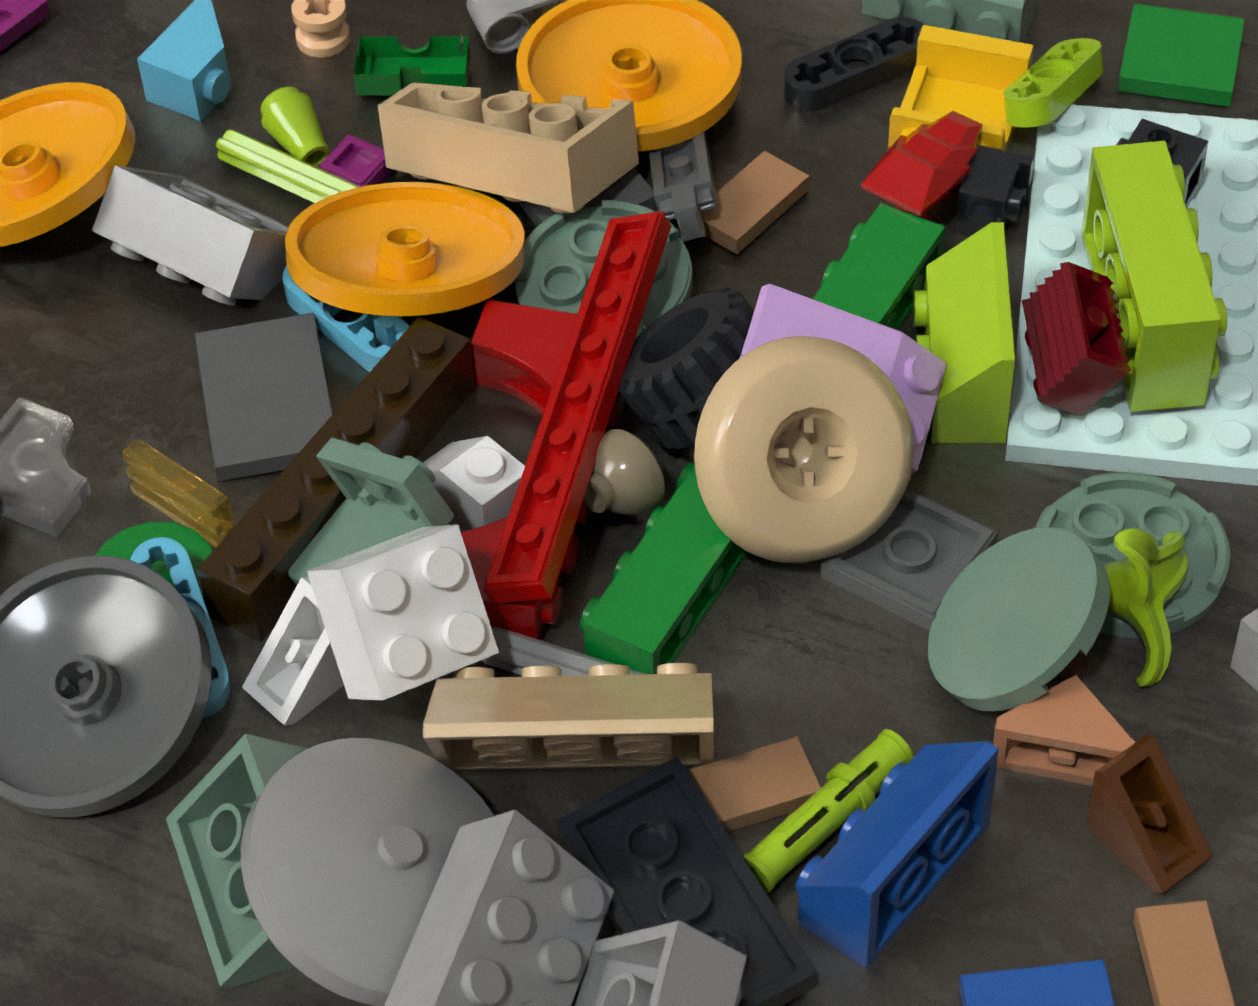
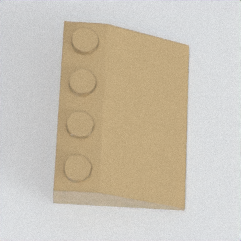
M668 663L657 666V674L630 675L629 666L604 664L590 667L589 676H562V668L530 666L521 669V677L494 678L493 669L465 667L454 671V678L436 680L423 722V738L436 760L452 771L658 767L677 756L684 766H701L713 762L712 673H698V666L695 664Z

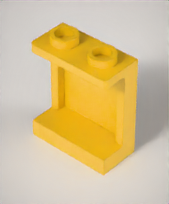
M923 25L918 37L916 67L901 107L893 108L890 116L888 149L901 135L907 137L923 123L930 125L951 111H955L982 124V130L974 147L982 145L1008 151L1016 127L1009 125L1006 121L1003 93L1031 67L1033 45Z

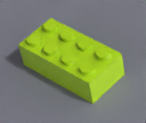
M1166 141L1092 147L1081 235L1091 270L1109 277L1114 283L1110 287L1115 291L1113 298L1118 303L1114 306L1119 310L1117 317L1122 321L1118 324L1123 330L1120 335L1126 340L1123 345L1128 351L1124 354L1130 360L1126 364L1132 369L1121 379L1130 412L1205 405L1209 380L1216 379L1219 372V358L1216 347L1217 338L1225 336L1227 331L1225 303L1222 298H1214L1211 289L1213 282L1211 258L1207 252L1200 253L1197 244L1199 226L1196 211L1194 208H1186L1183 169L1181 165L1172 164Z

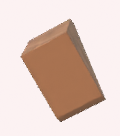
M1077 675L1050 688L1049 692L1026 704H1021L997 717L993 745L999 748L996 768L1092 786L1095 771L1136 743Z

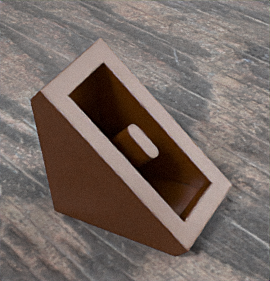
M1145 735L1095 771L1085 826L1154 892L1164 893L1213 856L1155 736Z

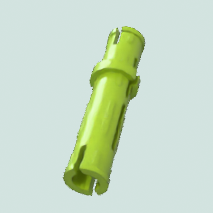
M884 729L877 736V739L848 764L841 762L836 764L827 772V783L799 808L789 814L781 824L749 853H745L742 856L766 893H769L778 881L793 870L845 823L855 810L862 808L866 811L876 800L875 795L880 791L886 776L896 764L903 762L907 765L914 758L910 746L900 735L890 729ZM863 774L869 775L840 802L835 800ZM814 818L819 819L816 824L790 847L784 846Z

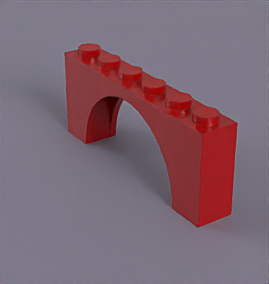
M487 300L471 341L475 385L493 388L510 394L529 404L543 415L577 314ZM617 393L605 433L609 429H618L620 426L624 399L619 393ZM582 502L551 599L493 604L483 590L508 516L485 526L460 531L491 627H501L541 640L546 624H556L562 604V587L559 586L562 573L572 574L578 554V536H575L578 524H588L592 510L584 502Z

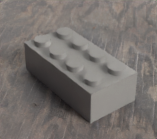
M517 810L460 826L384 1006H571L615 890Z

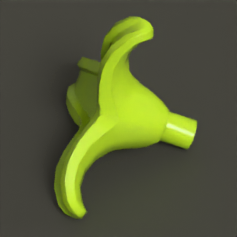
M1131 528L1123 530L1114 537V545L1127 558L1104 565L1110 583L1108 612L1128 621L1140 634L1145 646L1146 662L1141 673L1135 679L1138 687L1151 686L1161 680L1169 666L1172 641L1163 606L1180 588L1187 574L1189 560L1186 552L1182 549L1186 540L1181 531L1166 534L1162 541L1163 545L1157 546L1156 538L1148 532Z

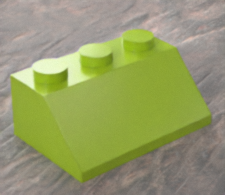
M991 222L926 265L925 290H914L913 326L925 328V335H916V342L947 363L930 423L931 443H1006L1015 353L1004 222Z

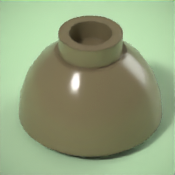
M612 429L606 432L598 446L595 465L583 499L585 505L596 513H602L607 509L612 513L623 515L644 513L658 506L664 497L665 483L661 465L653 451L644 441L627 431Z

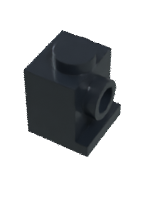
M977 145V154L969 164L971 171L964 177L958 192L955 233L969 237L991 222H1004V233L1009 221L1019 222L1023 207H1027L1030 200L1034 157Z

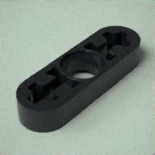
M908 17L893 18L791 61L784 71V98L791 107L801 111H817L914 70L917 61L918 37L924 24ZM858 59L864 60L870 65L865 68L855 69L846 67L843 63L847 60Z

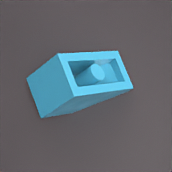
M194 0L137 59L146 101L200 122L217 104L226 98L232 89L224 44L211 0Z

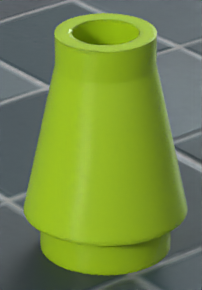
M283 87L265 98L260 109L262 127L292 156L317 167L331 153V150L325 142L310 96L300 92L295 87Z

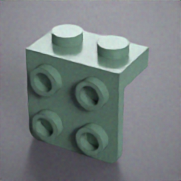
M331 437L316 457L344 494L346 500L289 569L288 574L297 585L301 577H308L307 571L421 527L448 525L455 515L433 485L436 481L433 472L424 463L412 456L407 455L401 459L382 453L369 443L362 442L360 445H355Z

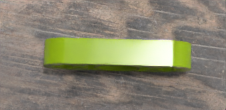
M1076 38L1057 43L1004 91L1007 123L1015 127L1028 128L1042 126L1054 121L1104 73L1101 42L1090 38Z

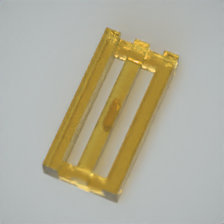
M136 439L121 452L123 460L130 464L126 468L128 477L134 480L130 484L132 493L180 525L196 530L214 548L233 529L234 521L229 499L226 495L144 441Z

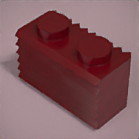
M1071 262L1060 263L1061 269L1052 271L1053 277L1044 278L1045 284L1037 285L1038 291L1029 293L1030 299L1022 300L1027 326L1024 337L1028 347L1031 349L1036 375L1033 386L1040 401L1081 416L1132 369L1126 364L1130 360L1124 354L1128 351L1123 345L1126 340L1120 335L1123 330L1118 324L1122 321L1117 317L1119 310L1114 305L1118 302L1113 298L1115 291L1110 287L1114 283L1105 275Z

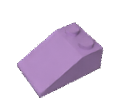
M773 284L762 286L740 358L760 345L793 336L829 339L843 343L867 356L890 378L905 403L911 421L914 442L911 473L917 472L947 363L901 331Z

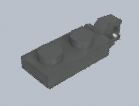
M703 132L679 144L649 151L653 193L658 211H664L668 220L677 219L682 242L706 236L701 212L715 208L714 202L717 201L709 147Z

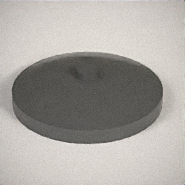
M83 556L59 561L38 569L13 584L0 595V797L24 811L42 816L80 817L96 814L124 804L140 795L164 776L186 750L200 725L209 697L211 684L210 649L206 633L194 609L174 586L160 574L144 565L119 557Z

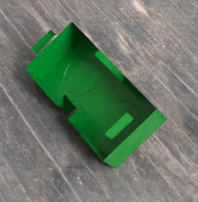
M461 33L460 36H430V41L425 47L410 49L403 46L397 37H361L360 34L354 67L356 95H394L411 83L468 87L471 59L469 36H462Z

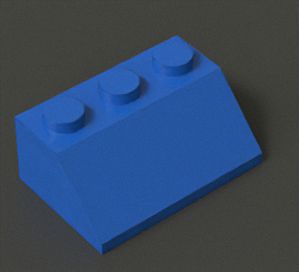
M988 741L924 745L907 765L903 762L896 764L886 776L881 786L879 797L866 811L862 808L855 810L843 825L838 837V843L825 858L820 855L812 858L802 870L796 883V891L799 892L798 924L867 970L989 827L999 748Z

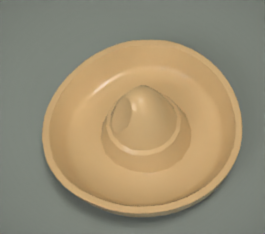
M793 336L773 340L756 347L738 359L722 375L710 393L699 420L695 439L694 461L698 487L703 502L716 525L730 540L747 552L764 559L783 563H805L825 559L859 545L874 534L891 516L903 496L911 477L914 455L913 431L905 403L895 386L881 368L867 356L843 343L829 339Z

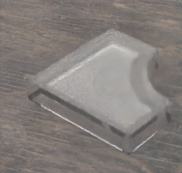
M19 397L0 420V495L3 500L2 516L58 537L91 494L88 479L72 470L65 460V447L74 431L70 416Z

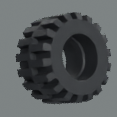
M721 288L715 291L711 290L676 305L651 323L634 341L626 369L621 378L618 393L655 441L663 448L670 449L674 447L675 449H681L693 444L695 445L699 420L710 393L722 375L740 359L754 310L741 292L736 289Z

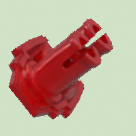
M951 111L930 125L923 123L907 137L901 135L862 182L861 189L895 204L894 208L930 221L929 209L938 202H948L958 197L961 180L971 171L969 163L978 151V148L974 147L982 130V124L955 111Z

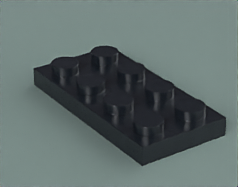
M678 756L556 820L559 833L573 857L615 890L607 913L620 935L679 920L746 955L740 982L741 998L738 1006H782L819 986L815 968Z

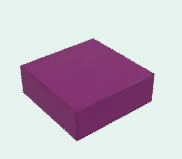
M350 134L317 166L359 187L383 184L395 171L394 169L386 168L383 148Z

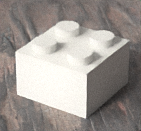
M458 524L421 527L307 571L348 699L385 700L499 653Z

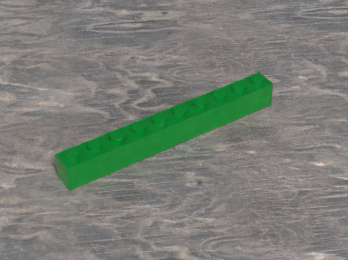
M880 203L867 223L860 222L857 224L850 237L848 250L840 261L832 260L823 275L821 288L813 297V300L900 331L913 312L914 290H925L926 265L943 255L945 226ZM690 462L684 467L679 476L675 494L665 507L658 506L652 512L645 528L644 537L633 552L628 550L620 557L613 573L612 582L601 598L594 596L585 607L579 628L580 632L584 633L586 655L614 664L629 666L630 669L645 674H657V666L675 663L749 554V552L730 540L710 516L698 487L695 463Z

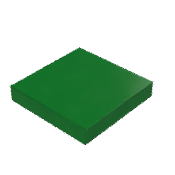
M1134 3L1117 91L1230 107L1245 18Z

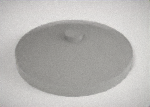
M371 738L337 739L318 744L297 754L281 766L252 805L246 819L241 843V870L249 903L268 938L281 954L304 975L340 996L373 1006H384L460 826L493 817L494 814L478 793L455 772L434 758L410 747Z

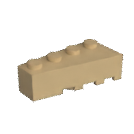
M411 83L378 105L386 168L410 173L412 177L417 179H435L469 190H480L501 195L504 199L512 202L526 201L550 207L552 211L557 213H575L639 164L633 100L613 99L610 103V109L587 107L586 97L564 95L560 99L561 103L542 104L532 103L531 92L511 90L509 93L496 94L487 99H482L481 88Z

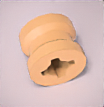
M345 0L293 1L291 5L292 17L297 25L295 30L296 42L301 52L312 57H331L340 53L348 46L350 32L349 25L345 21L347 16Z

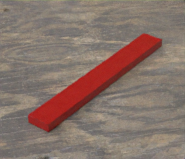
M664 211L609 220L483 590L493 604L552 598L595 465L598 446L605 434L621 384V378L626 369L671 229V224Z

